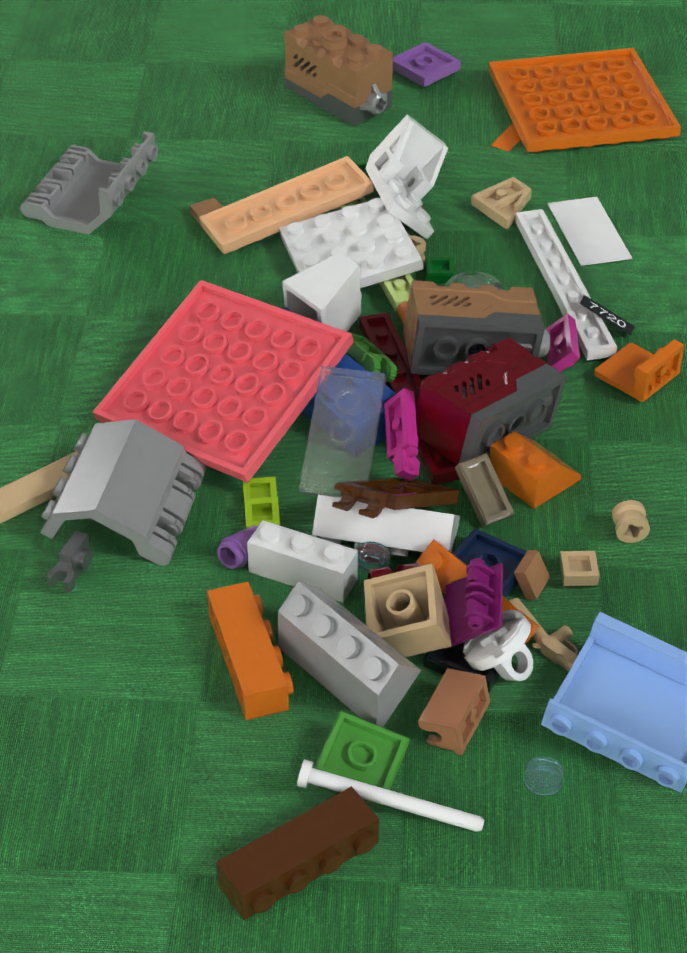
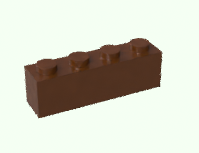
M351 786L216 862L218 886L243 920L256 913H263L270 909L276 901L290 893L294 894L302 891L309 882L321 875L333 873L347 860L358 854L362 855L369 852L375 844L379 843V818Z

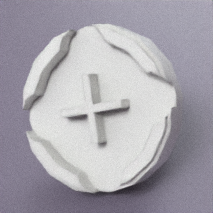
M509 609L502 611V628L466 641L463 648V653L466 656L464 658L474 670L482 671L494 667L498 674L506 681L526 680L533 670L532 654L524 644L530 634L531 624L520 610ZM513 655L518 660L516 671H514L511 663Z

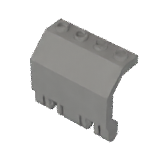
M144 131L142 133L143 143H135L134 147L131 148L132 158H123L120 163L99 159L87 147L71 145L59 159L60 163L55 164L35 188L36 192L31 193L20 206L22 214L29 218L42 220L47 226L84 234L92 233L112 216L118 206L123 204L125 197L134 189L140 177L145 175L150 164L156 160L158 146L155 145L154 133Z
M136 419L96 423L88 435L82 432L73 449L78 454L77 456L72 454L63 469V472L68 475L66 478L61 476L52 492L57 498L55 501L50 499L41 515V518L46 521L40 533L53 539L65 520L91 518L132 540L140 556L157 565L166 566L170 563L177 545L175 536L181 535L196 497L193 491L199 489L207 469L206 465L186 453L183 445Z

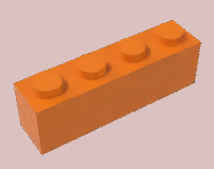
M249 581L208 590L209 617L245 720L289 710L288 695L294 693L292 679L289 672L283 673L282 671L283 658L280 647L272 645V627L268 619L263 620L261 616L264 614L260 595H253Z

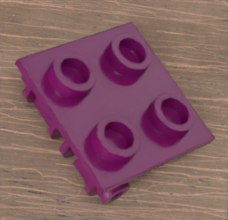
M479 558L472 559L466 567L468 576L446 585L445 605L449 616L451 647L502 628V563L488 567L485 565L484 560Z

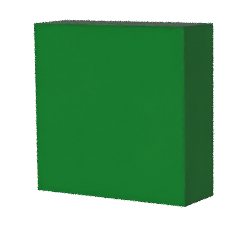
M425 258L426 281L455 283L454 258Z

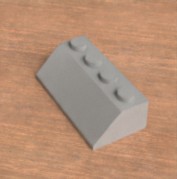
M298 581L278 611V646L361 719L384 727L421 670L321 588Z

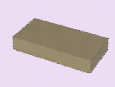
M487 453L455 466V470L482 528L515 514Z

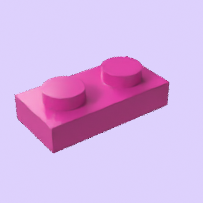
M567 313L546 328L550 335V348L547 354L548 364L559 372L570 368L580 359L576 320Z

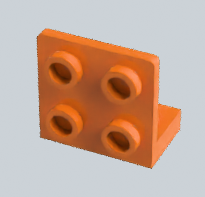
M674 339L665 347H660L655 354H652L634 343H628L595 368L594 376L633 398L644 402L680 374L685 344Z

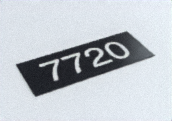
M583 295L580 302L582 306L629 335L632 334L634 325Z

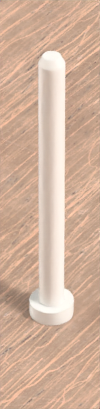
M303 760L296 785L298 787L306 789L309 783L342 792L352 786L362 799L475 832L482 831L484 819L481 816L312 768L314 762Z

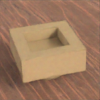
M560 551L559 562L563 586L598 585L600 575L595 551Z

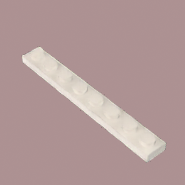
M543 209L517 212L515 223L563 316L568 313L576 320L578 344L586 360L613 356L617 352V345L602 318L580 304L583 295L590 299L591 297Z

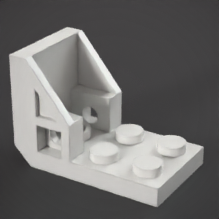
M406 115L370 154L365 169L387 211L428 239L435 231L429 222L431 217L421 208L423 205L421 199L434 186L448 147L409 115Z

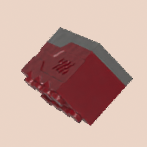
M509 337L496 344H492L486 352L480 351L472 354L465 362L460 361L454 365H449L443 373L437 372L423 379L416 407L417 435L456 465L486 453L490 457V445L513 431L531 439L552 427L566 376L539 357L529 353L526 348Z

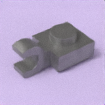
M75 531L59 552V563L47 574L49 587L53 588L56 582L64 580L65 592L69 593L75 588L76 579L83 570L88 569L93 557L88 534Z

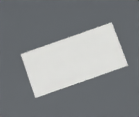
M598 197L547 203L581 266L633 259Z

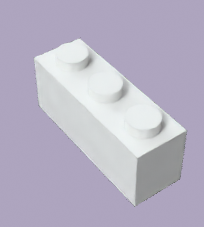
M262 520L247 542L248 568L251 573L293 587L300 581L321 588L334 600L344 603L358 580V550Z

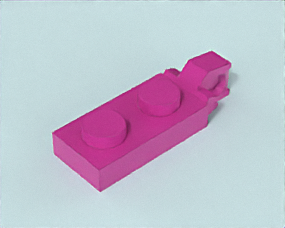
M403 388L384 403L387 456L389 460L393 461L395 476L412 481L419 476L420 462L416 458L419 452L417 449L419 438L417 435L414 392Z

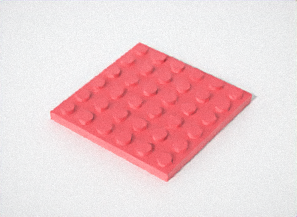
M200 280L92 413L96 420L102 423L136 419L183 445L186 453L197 458L204 465L248 483L353 344L352 333Z

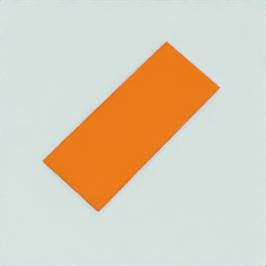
M512 123L490 146L510 152L521 140L514 124Z

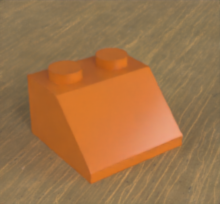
M513 431L490 445L489 459L500 483L533 509L581 480L582 475L536 441L518 432Z

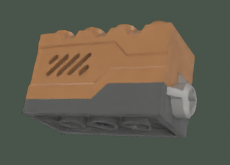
M324 15L315 16L313 19L303 24H298L284 32L285 87L353 126L392 107L393 52L379 44H370V41L364 38V36L352 34L351 30L343 25H335L334 21ZM328 29L343 30L347 34V46L337 51L324 49L321 46V34Z
M412 280L403 329L411 374L433 375L437 372L443 373L449 365H454L460 361L465 362L470 355L480 351L486 352L492 344H496L509 337L526 348L535 357H545L548 354L550 335L544 328L533 288L511 287L509 290H498L494 285H481L477 289L468 288L463 283H451L448 287L437 286L431 281Z

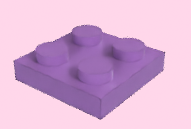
M424 42L394 56L393 70L416 82L418 85L426 87L460 70L461 61Z

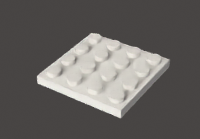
M374 198L368 202L347 206L341 210L320 214L314 218L293 222L279 228L281 239L298 273L338 252L356 261L361 271L360 288L424 269L423 260L400 219L387 211L381 198Z

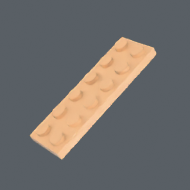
M346 156L199 217L201 227L221 252L227 254L279 232L280 227L287 226L293 222L314 218L351 201L361 199L375 192L374 184Z

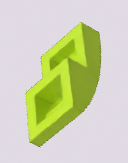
M276 477L251 478L248 483L243 481L246 529L253 525L259 526L262 520L280 526Z

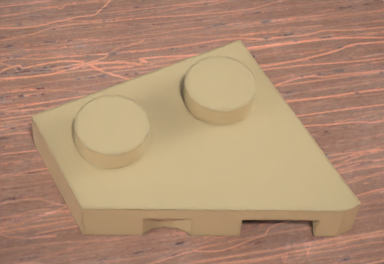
M511 177L471 196V205L503 228L508 229L514 222L516 213L521 212L531 199L532 189L515 177Z

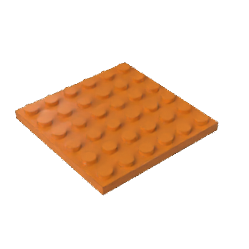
M634 48L489 62V74L527 152L538 153L544 150H566L572 147H592L601 144L614 145L620 142H642L648 139H668L669 137L680 136V124Z

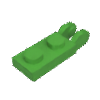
M352 333L354 342L346 354L354 358L358 364L375 377L379 374L383 381L393 382L397 374V367L391 359L365 336Z

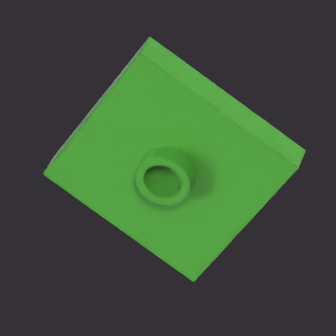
M340 710L315 765V769L390 790L409 745L410 738Z

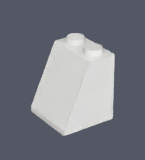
M338 252L282 281L285 307L295 314L347 332L361 315L362 294L360 291L361 271L356 261Z

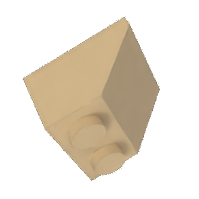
M432 563L364 580L366 626L404 657L451 647L449 616Z

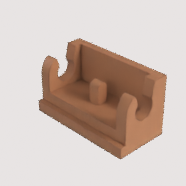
M447 668L418 720L421 729L436 732L441 736L429 735L426 740L427 743L438 748L455 751V754L463 755L490 704L485 675Z

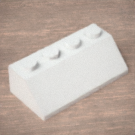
M318 494L312 531L313 536H320L323 540L341 545V540L355 542L354 549H358L364 543H377L388 547V554L407 557L409 550L423 553L433 539L440 542L450 552L453 551L460 520L458 515L414 508L399 510L384 508L377 518H369L359 514L360 509L367 508L368 504L357 501L351 510L344 511L332 507V503L339 502L341 498Z

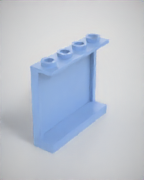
M599 612L593 623L590 635L554 699L550 698L541 725L557 735L565 736L585 746L592 752L600 753L622 764L627 769L637 771L657 781L664 787L682 793L687 783V652Z

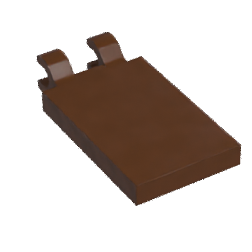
M402 477L338 482L335 484L334 489L341 490L342 498L339 502H333L332 507L349 511L359 501L368 504L366 509L359 510L360 515L377 518L384 508L399 510L457 504L459 490L417 479L408 481V479Z

